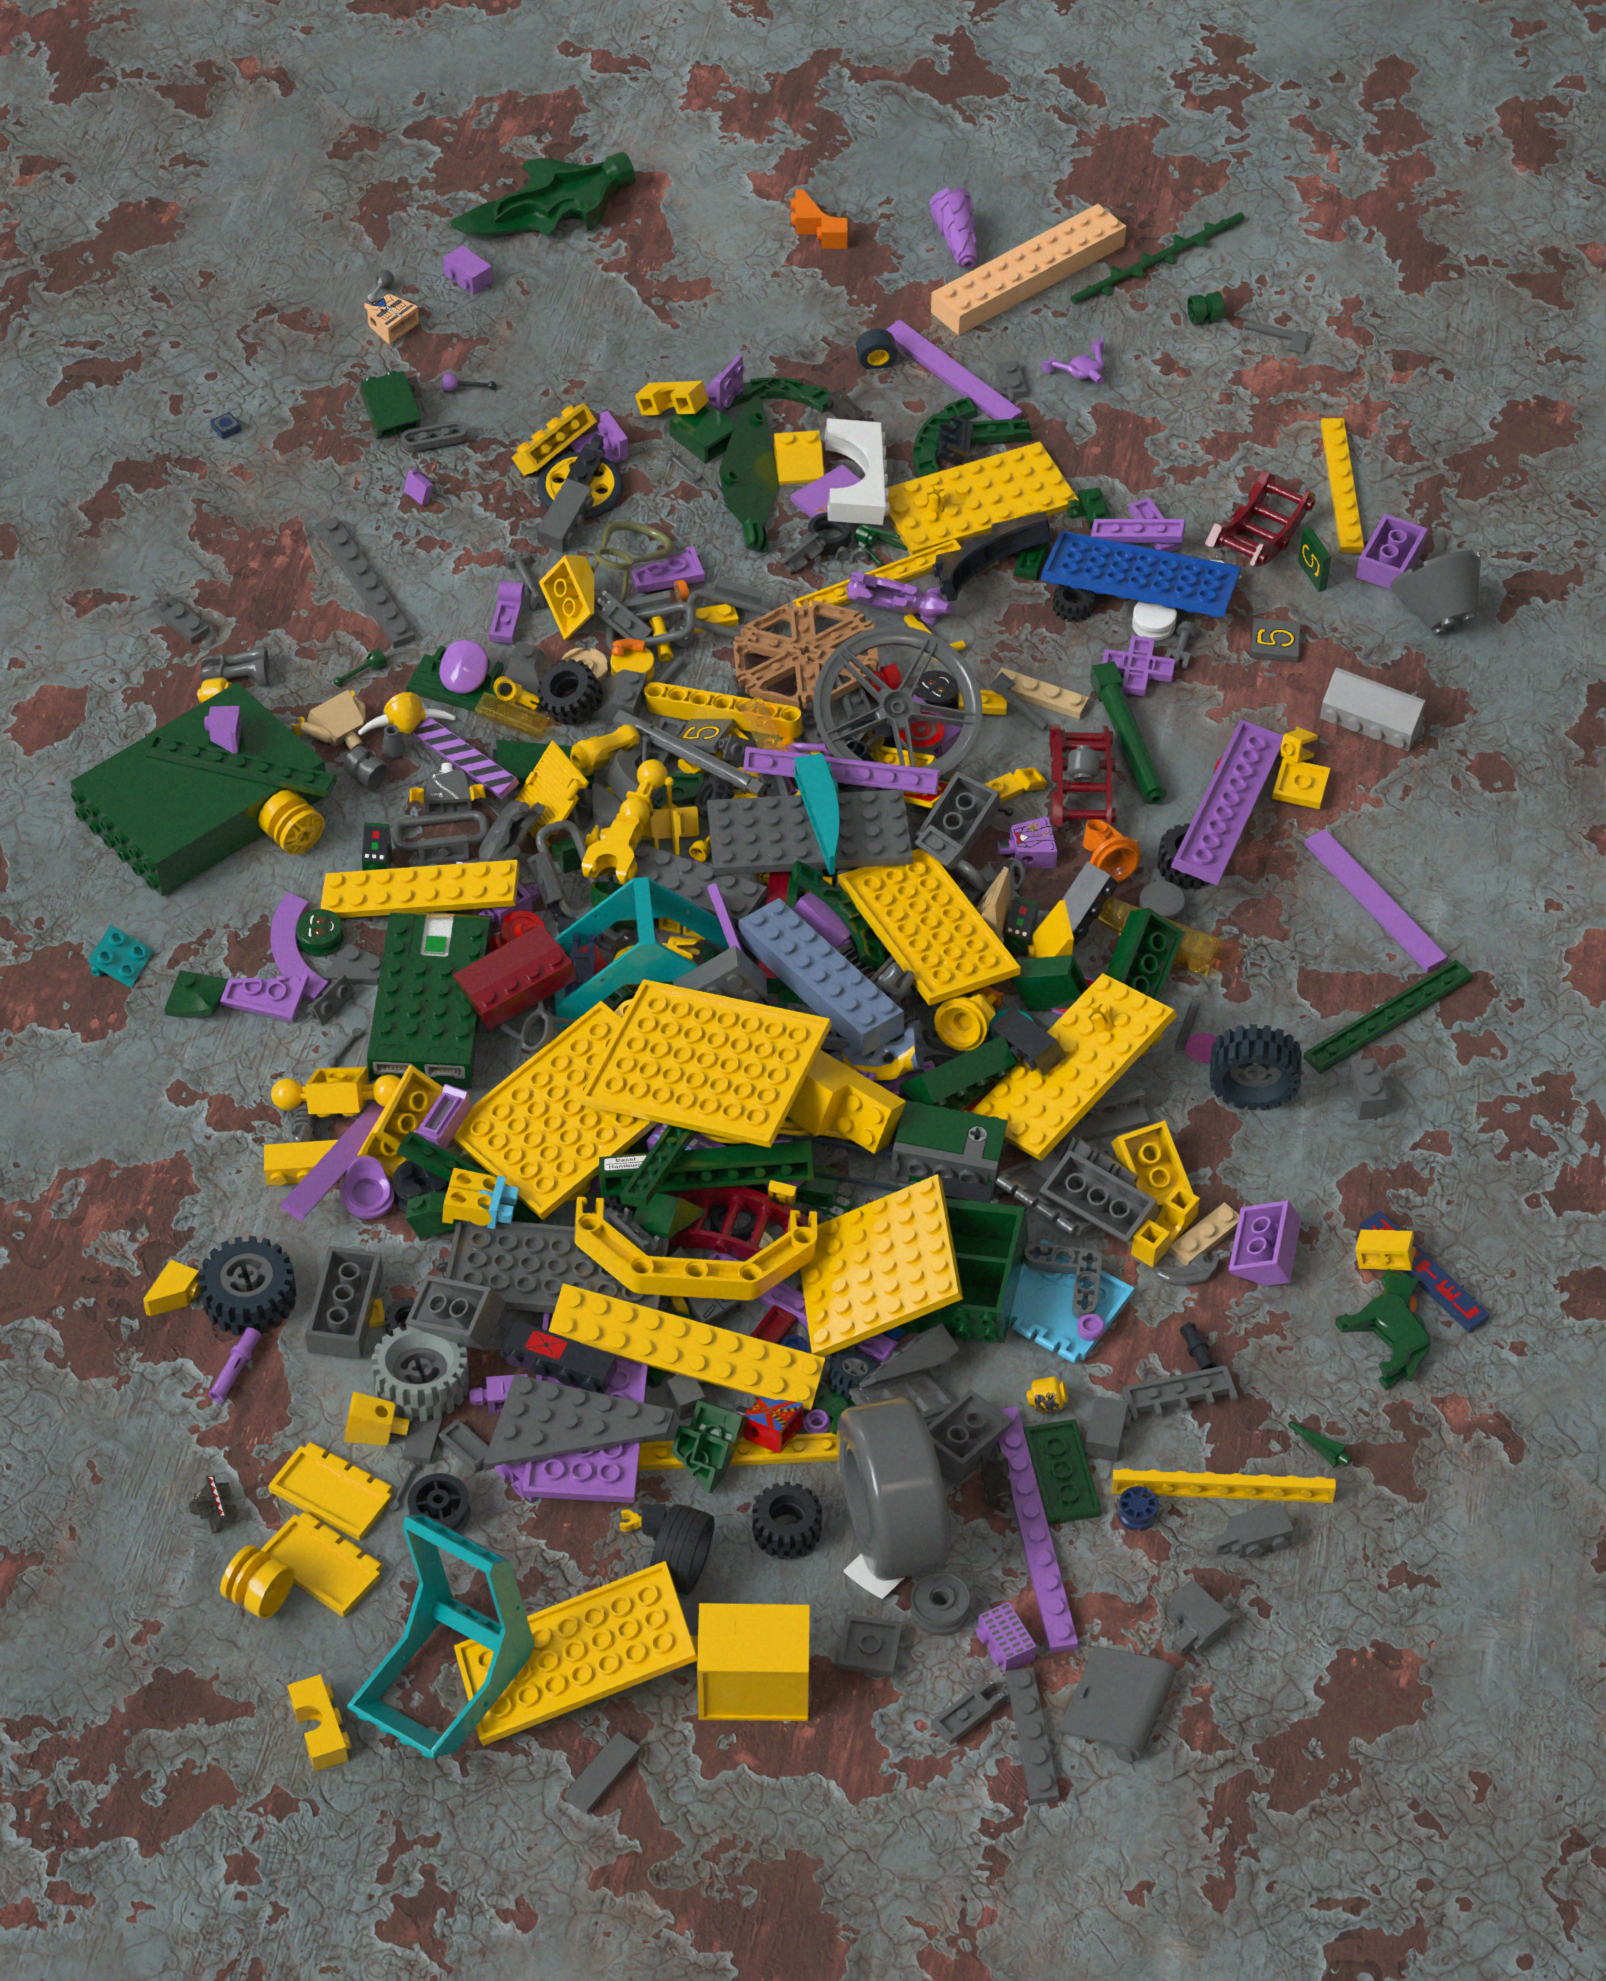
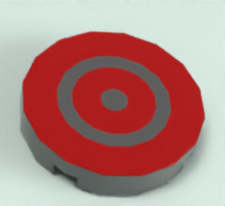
M921 711V714L934 715L929 712ZM914 719L908 722L912 748L914 750L925 753L935 750L942 744L945 736L944 724ZM898 731L901 745L907 749L905 731Z

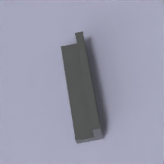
M1143 1088L1100 1098L1070 1131L1088 1142L1149 1126L1150 1120L1144 1108L1145 1092ZM1137 1099L1136 1102L1127 1104L1129 1101Z

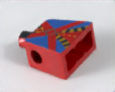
M760 1397L751 1408L738 1406L735 1410L739 1414L748 1416L744 1427V1438L776 1453H781L803 1427V1403Z

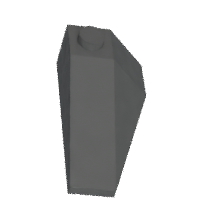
M940 1323L905 1341L891 1353V1357L883 1360L880 1363L881 1366L869 1373L859 1385L861 1388L927 1371L936 1366L942 1369L953 1361L951 1356L958 1352L959 1348L944 1325Z

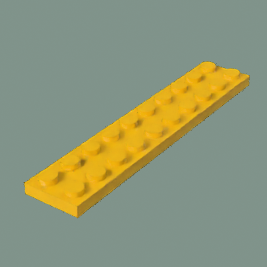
M564 1283L549 1328V1332L609 1352L619 1358L756 1397L803 1403V1410L809 1412L812 1409L825 1358Z

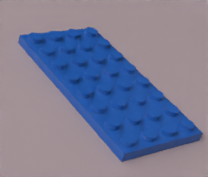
M1061 530L1044 566L1041 580L1052 585L1061 584L1077 590L1086 589L1097 594H1110L1121 599L1130 598L1139 600L1142 603L1159 604L1165 608L1174 607L1184 609L1190 613L1199 612L1214 618H1224L1240 576L1241 566Z

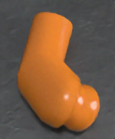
M632 638L616 640L612 644V654L622 657L624 649L644 653L646 641Z

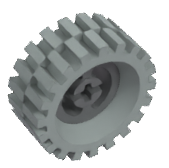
M407 1325V1330L402 1331L398 1327L393 1330L392 1337L386 1334L382 1337V1344L377 1343L375 1346V1354H372L371 1358L374 1392L376 1398L396 1404L394 1417H400L401 1414H405V1419L413 1421V1417L418 1416L420 1422L427 1421V1416L433 1415L436 1420L442 1418L441 1412L444 1410L448 1414L453 1412L454 1403L460 1406L464 1401L463 1395L467 1396L469 1391L467 1350L463 1345Z

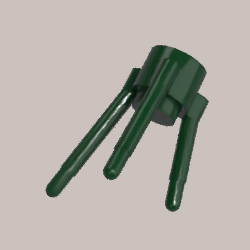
M866 524L860 525L854 535V539L858 542L857 547H864L868 556L879 566H882L883 563L868 548V546H874L878 540L903 550L908 549L907 546L886 538L900 539V535L873 528Z

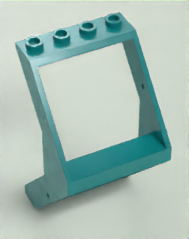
M649 877L632 878L554 938L569 958L570 952H572L574 933H580L581 942L579 949H581L588 943L589 934L598 936L616 921L636 920L639 943L566 998L564 988L555 992L556 1017L577 1020L623 985L641 984L643 979L654 982H671L699 966L655 941L653 918L669 917L724 950H728L730 948L719 918ZM557 1023V1028L569 1026L568 1024Z
M418 1514L405 1516L402 1526L419 1579L418 1589L403 1637L350 1700L347 1708L357 1713L358 1718L379 1726L378 1729L380 1731L400 1738L402 1744L422 1751L421 1754L423 1756L437 1759L440 1756L453 1754L458 1750L530 1659L534 1639L511 1561L427 1515ZM437 1546L485 1572L500 1623L453 1598ZM442 1622L494 1651L484 1684L445 1733L439 1736L379 1701V1698Z

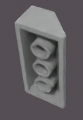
M1336 667L1322 703L1320 719L1409 752L1420 732L1425 700Z

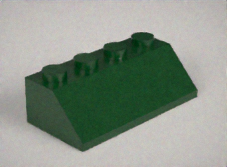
M1150 908L1131 910L1105 975L1159 1001L1185 932Z
M1004 1035L899 1086L915 1102L926 1105L932 1104L939 1107L947 1103L946 1097L952 1094L954 1098L968 1093L967 1087L974 1084L975 1088H978L988 1083V1077L993 1074L998 1078L1009 1073L1008 1067L1016 1064V1061Z

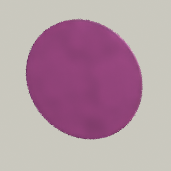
M1209 1033L1192 1035L1188 1038L1185 1046L1188 1056L1197 1062L1210 1063L1211 1047L1213 1042L1216 1043L1217 1037Z

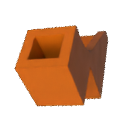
M795 189V198H791V211H795L791 212V225H795V234H817V240H821V249H847V218L826 215L804 190Z

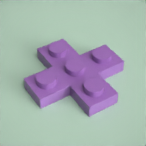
M1132 635L1129 652L1105 649L1102 663L1115 661L1120 675L1124 676L1122 687L1124 693L1145 696L1148 679L1172 682L1175 659L1152 656L1155 639Z

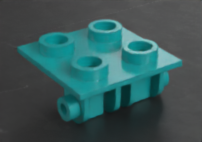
M110 924L87 962L91 964V973L94 976L106 973L131 988L153 953V950Z

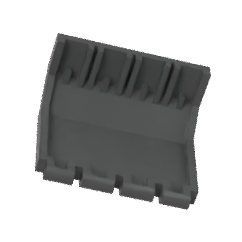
M1069 1131L1042 1161L1031 1156L1024 1163L999 1171L996 1177V1184L1010 1194L1015 1193L1014 1197L1029 1207H1036V1212L1051 1222L1056 1221V1225L1070 1235L1075 1234L1079 1237L1099 1227L1039 1192L1067 1151L1070 1150L1133 1187H1135L1139 1176Z

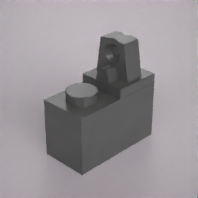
M1193 1579L1168 1598L1167 1616L1173 1624L1182 1627L1179 1631L1181 1636L1174 1641L1173 1650L1180 1657L1193 1648L1203 1653L1230 1631L1232 1616Z

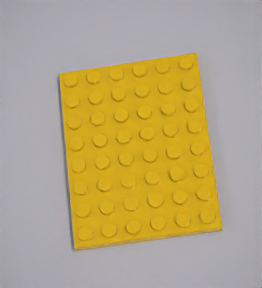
M643 979L579 1100L581 1105L771 1148L832 1026L831 1020L820 1016Z
M602 1001L592 1007L475 1103L452 1138L463 1150H467L472 1158L496 1178L498 1176L506 1177L505 1185L518 1187V1199L542 1220L599 1173V1157L621 1155L659 1123L581 1105L579 1098L622 1020L620 1016Z

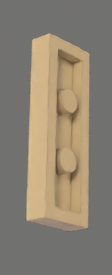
M1224 1202L1169 1246V1253L1183 1265L1190 1264L1200 1253L1206 1254L1237 1229L1239 1214Z

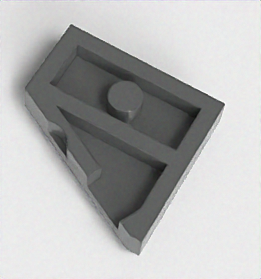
M347 943L323 974L322 978L331 984V980H337L345 974L350 985L360 983L378 985L382 958Z

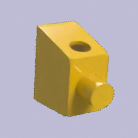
M353 1392L344 1442L386 1446L389 1442L390 1433L407 1436L410 1419L394 1417L396 1405L394 1402Z

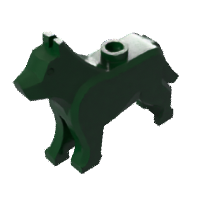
M1387 1269L1383 1273L1381 1281L1385 1289L1381 1295L1371 1300L1359 1313L1354 1315L1346 1313L1337 1317L1335 1325L1341 1332L1373 1331L1392 1349L1390 1361L1379 1363L1383 1375L1379 1377V1382L1385 1390L1392 1388L1404 1374L1406 1380L1412 1382L1416 1370L1429 1353L1431 1347L1430 1335L1425 1329L1423 1319L1418 1314L1414 1315L1410 1310V1301L1419 1282L1418 1276L1411 1278L1408 1274L1395 1273L1391 1269Z

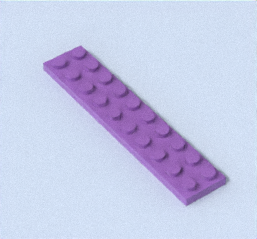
M1240 719L1179 847L1171 868L1218 886L1281 749L1283 735Z

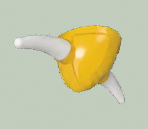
M404 692L391 698L385 705L384 715L368 722L358 731V734L363 735L372 729L388 725H396L400 732L411 734L420 721H425L428 717L453 721L456 717L441 710L423 708L421 699L417 694Z

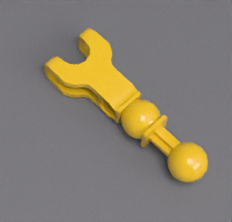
M655 759L646 760L638 767L637 779L640 785L636 792H627V799L621 804L620 811L612 822L606 837L588 847L582 861L584 877L595 879L602 870L608 867H615L619 884L625 885L632 878H635L638 867L634 851L643 831L642 826L649 820L650 812L653 810L650 796L653 790L659 789L665 784L664 781L668 774L662 762Z

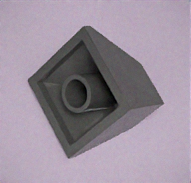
M517 641L505 676L521 685L522 689L538 696L537 686L541 685L539 679L545 676L544 672L546 669L550 670L552 668V663L540 648ZM503 683L500 693H509L511 685ZM540 701L536 703V705L543 707Z

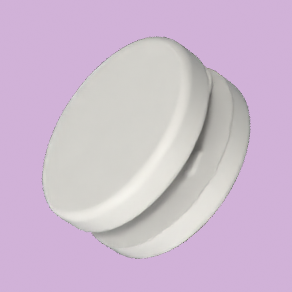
M1139 601L1133 610L1132 627L1140 637L1153 638L1155 641L1164 640L1171 636L1175 630L1176 609L1174 607L1165 608L1159 604L1142 603Z

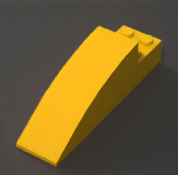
M819 1050L787 1116L815 1136L833 1128L872 1153H876L890 1144L906 1101L824 1051Z

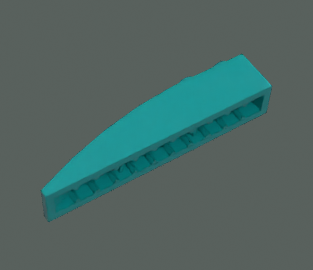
M823 753L794 757V777L829 875L835 874L839 849L836 778L832 779L831 764L826 762Z

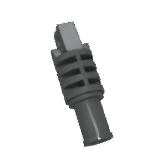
M302 1102L295 1110L291 1132L293 1143L313 1142L318 1116L317 1114H308L307 1102Z

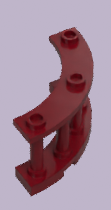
M1262 470L1248 494V499H1250L1248 504L1237 509L1231 516V522L1214 523L1205 544L1216 549L1227 546L1251 557L1250 565L1261 567L1270 562L1281 550H1286L1290 543V538L1299 527L1307 511L1310 512L1313 509L1316 501L1314 499L1315 494L1306 490L1302 496L1275 484L1274 475ZM1272 492L1299 504L1291 518L1263 506L1262 502L1267 493L1270 494ZM1254 515H1262L1284 525V527L1278 534H1275L1250 523V520ZM1248 531L1269 542L1258 544L1239 534Z
M1050 724L1049 749L1050 756L1053 759L1051 761V781L1056 782V792H1052L1051 803L1052 827H1062V821L1067 822V819L1105 820L1110 826L1111 822L1116 823V808H1112V772L1116 771V758H1111L1113 731H1109L1107 725H1103L1102 733L1065 732V730H1061L1059 724ZM1079 745H1089L1092 747V750L1103 751L1104 760H1100V769L1105 770V783L1067 782V780H1063V771L1068 769L1067 757H1062V753L1075 750ZM1067 792L1105 793V810L1067 809V807H1063V794H1067Z
M742 1186L668 1191L667 1193L670 1196L681 1198L694 1205H700L699 1207L705 1209L706 1213L693 1222L691 1229L684 1228L672 1236L669 1249L679 1246L682 1248L709 1249L721 1254H730L747 1261L763 1250L759 1247L768 1220L784 1229L783 1236L788 1233L790 1210L796 1209L786 1203L782 1207L769 1201V1195ZM711 1205L729 1207L720 1233L702 1230ZM740 1210L758 1215L749 1242L730 1236ZM801 1212L800 1218L797 1217V1226L805 1227V1225H808L809 1218Z

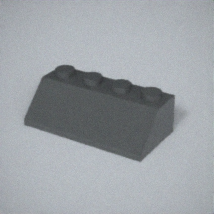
M1070 1150L1067 1151L1039 1190L1044 1196L1127 1244L1133 1241L1135 1233L1148 1219L1153 1222L1159 1214L1157 1200Z

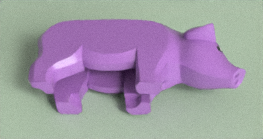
M859 572L851 574L850 582L846 587L848 598L855 603L902 615L919 613L921 620L931 627L935 623L936 616L944 613L950 614L953 611V604L941 598L942 594L938 587L928 589L926 593H923L920 588Z

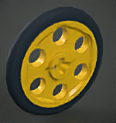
M571 452L553 459L539 475L537 483L538 495L548 510L580 452ZM605 457L598 470L603 472V475L594 477L590 485L594 503L591 510L586 511L584 520L596 518L607 513L616 505L622 495L623 478L621 473ZM560 477L564 479V482L555 483L553 480ZM599 488H605L608 490L605 494H599L596 492V490Z

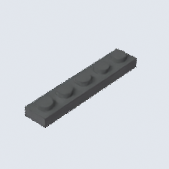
M1025 1668L1005 1671V1682L1030 1805L1059 1801V1791L1034 1669Z

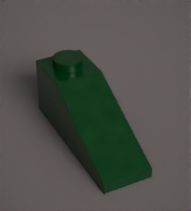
M431 1192L408 1199L405 1219L419 1239L455 1229L457 1219H454L453 1224L442 1222L443 1205L447 1193Z

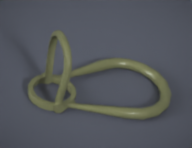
M629 521L613 522L606 525L603 530L601 548L597 547L594 552L595 561L591 569L594 573L600 563L608 568L624 570L623 588L619 600L623 604L627 595L629 571L633 568V565L635 563L669 557L672 555L675 547L667 535L653 527ZM627 530L648 535L660 541L665 548L635 559L624 551L606 546L613 532ZM601 555L618 556L624 559L626 563L612 562ZM594 597V604L602 608V606L596 601V598Z

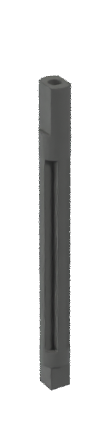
M619 709L613 718V723L620 727L624 724L633 725L640 737L643 735L649 736L650 743L729 782L747 793L762 797L767 789L764 783L756 780L753 776L623 709Z

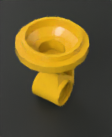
M977 990L967 998L953 997L945 1000L937 1009L934 1017L935 1030L940 1039L946 1045L956 1050L969 1051L977 1048L986 1039L989 1023L995 1016V1008L992 1006V1003L997 998L994 994L991 993L985 997L980 990Z

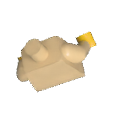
M346 690L311 709L307 718L308 722H305L304 717H299L298 725L291 724L294 734L300 736L307 734L325 743H329L333 747L345 742L352 751L363 744L357 734L366 721L365 704L355 696L354 691Z

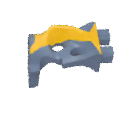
M920 1020L910 1022L909 1027L904 1030L902 1038L895 1042H887L865 1056H862L848 1042L846 1043V1048L841 1049V1051L831 1049L829 1055L855 1071L862 1070L876 1073L877 1078L874 1082L877 1084L889 1083L911 1071L924 1073L926 1044L922 1036ZM891 1053L894 1055V1060L889 1063L884 1062L883 1056Z

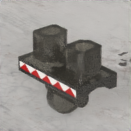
M214 1475L206 1476V1485L200 1492L194 1494L195 1499L189 1503V1510L194 1515H200L201 1519L208 1518L212 1533H220L223 1525L236 1522L238 1510L234 1504L223 1505L222 1503L223 1501L230 1500L231 1488L229 1483H216Z

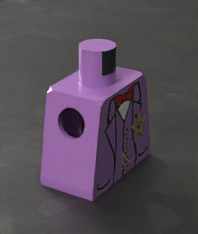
M1049 817L1013 825L1011 827L1010 840L998 841L999 855L1013 854L1014 859L1020 860L1026 868H1056L1057 848Z

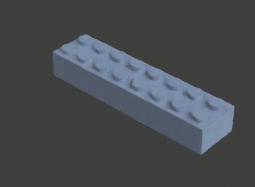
M780 898L739 920L740 942L820 1017L829 1018L832 1024L831 1027L862 1056L867 1055L904 1033V1011Z

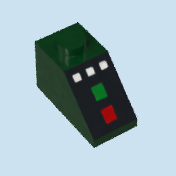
M365 822L362 848L363 871L390 869L393 858L390 825Z
M1014 896L1003 945L1011 953L1027 956L1028 945H1031L1032 935L1037 927L1038 902Z

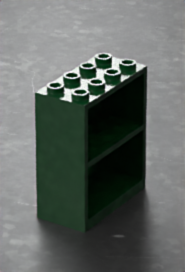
M945 1198L963 1299L901 1324L898 1327L907 1333L913 1334L921 1333L942 1323L951 1337H957L961 1340H982L987 1343H1005L1028 1242L1025 1207Z

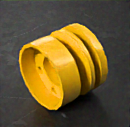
M291 789L283 790L273 795L261 809L258 818L259 827L290 855L301 854L310 849L320 838L325 826L324 818L311 805H308L305 799L295 790Z
M247 1545L235 1555L225 1570L220 1586L221 1596L230 1601L232 1600L233 1603L239 1606L244 1605L245 1610L263 1620L268 1619L278 1611L287 1598L294 1581V1569L276 1558L270 1559L269 1554L261 1551L254 1545Z

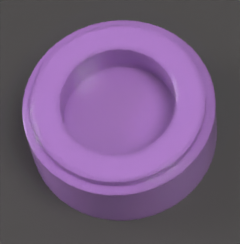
M1096 1314L1083 1315L1078 1320L1077 1333L1083 1340L1096 1341L1104 1333V1321Z

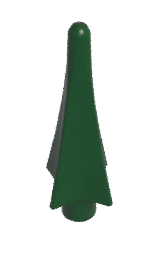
M1293 1421L1288 1423V1426L1314 1447L1333 1468H1335L1338 1462L1345 1467H1348L1352 1462V1458L1344 1453L1346 1445L1316 1434Z

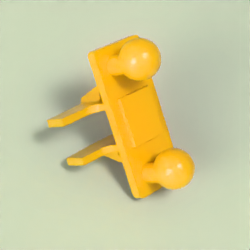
M697 807L653 809L650 812L649 820L642 826L643 831L640 840H652L653 848L659 849L658 839L672 838L674 855L680 857L679 837L699 835Z

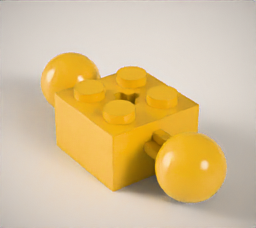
M367 1067L317 1068L305 1086H302L297 1080L292 1078H283L277 1081L272 1087L271 1099L277 1108L284 1111H292L298 1108L302 1102H307L308 1114H317L318 1117H328L332 1113L354 1116L361 1111L367 1100L375 1099L379 1105L385 1107L401 1079L395 1075H384L379 1077L374 1084H369Z

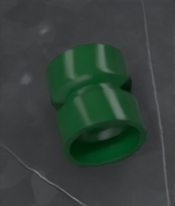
M1221 292L1207 293L1205 297L1202 294L1188 297L1187 309L1192 324L1204 323L1207 319L1210 322L1224 319L1225 305Z

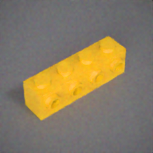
M585 403L573 407V405L566 407L561 411L562 416L559 419L555 417L546 424L548 428L544 431L543 429L538 430L531 436L532 441L529 443L526 441L516 448L518 452L511 458L524 476L537 471L597 422Z

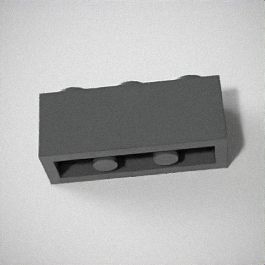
M566 478L537 529L538 544L562 553L567 545H571L575 530L582 526L586 511H590L593 506L594 498L592 497L591 487Z

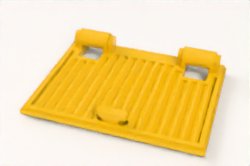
M554 740L549 744L515 799L519 802L527 803L530 806L529 808L537 802L546 807L543 814H541L529 831L535 840L537 833L542 827L567 819L579 800V797L576 795L579 788L585 789L589 784L587 779ZM550 835L546 837V844L548 848L550 846V843L547 839Z

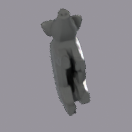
M511 801L501 811L483 840L478 852L479 861L473 859L468 863L514 860L521 851L520 847L524 843L527 833L532 829L541 814H543L546 807L537 802L529 808L530 806L525 802Z

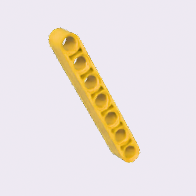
M659 682L650 683L644 688L646 708L652 714L689 721L691 719H733L735 727L739 730L791 739L797 738L803 733L801 711L794 706Z

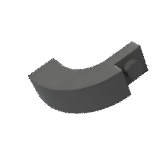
M637 746L630 752H624L619 749L607 770L608 784L623 802L627 799V792H636L640 785L637 779L636 764L642 756V749ZM661 787L652 791L650 796L652 804Z

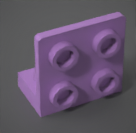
M737 355L724 372H720L705 389L709 403L721 413L730 407L733 399L740 395L744 389L743 356Z
M608 410L600 413L598 431L576 438L569 444L573 452H580L584 445H590L594 435L598 434L604 436L603 449H605V458L613 464L628 459V438Z

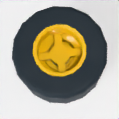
M871 329L860 335L856 341L858 361L865 369L888 368L897 359L895 338L887 330Z

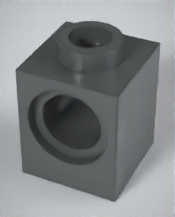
M679 1374L667 1380L668 1397L680 1421L692 1417L697 1400L705 1401V1395L698 1381Z

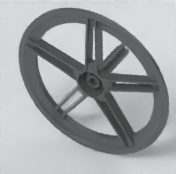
M884 626L854 635L837 647L829 656L819 673L815 685L813 698L815 722L823 742L834 757L862 760L843 741L886 723L892 726L900 765H905L898 731H905L910 766L915 767L908 723L911 719L962 726L960 735L947 753L935 762L922 767L940 770V778L953 770L966 757L976 741L980 730L982 698L978 682L970 666L947 642L931 633L916 628ZM888 645L908 646L920 650L899 688L896 690L890 689L856 656L867 650ZM923 653H928L912 688L905 686ZM932 656L940 661L955 678L963 697L964 711L913 700L912 697ZM851 661L881 690L877 692L848 662ZM845 668L880 704L879 707L835 728L831 716L830 698L834 682L841 670ZM921 710L962 717L964 720L921 714ZM872 716H875L877 719L841 736L838 735L839 732Z

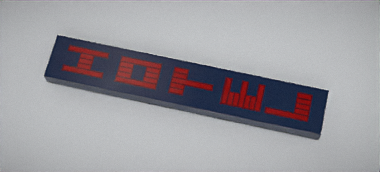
M1378 1211L1360 1224V1230L1401 1231L1381 1211ZM1413 1242L1412 1247H1415L1412 1270L1403 1271L1411 1278L1418 1276V1285L1468 1333L1489 1320L1490 1314Z

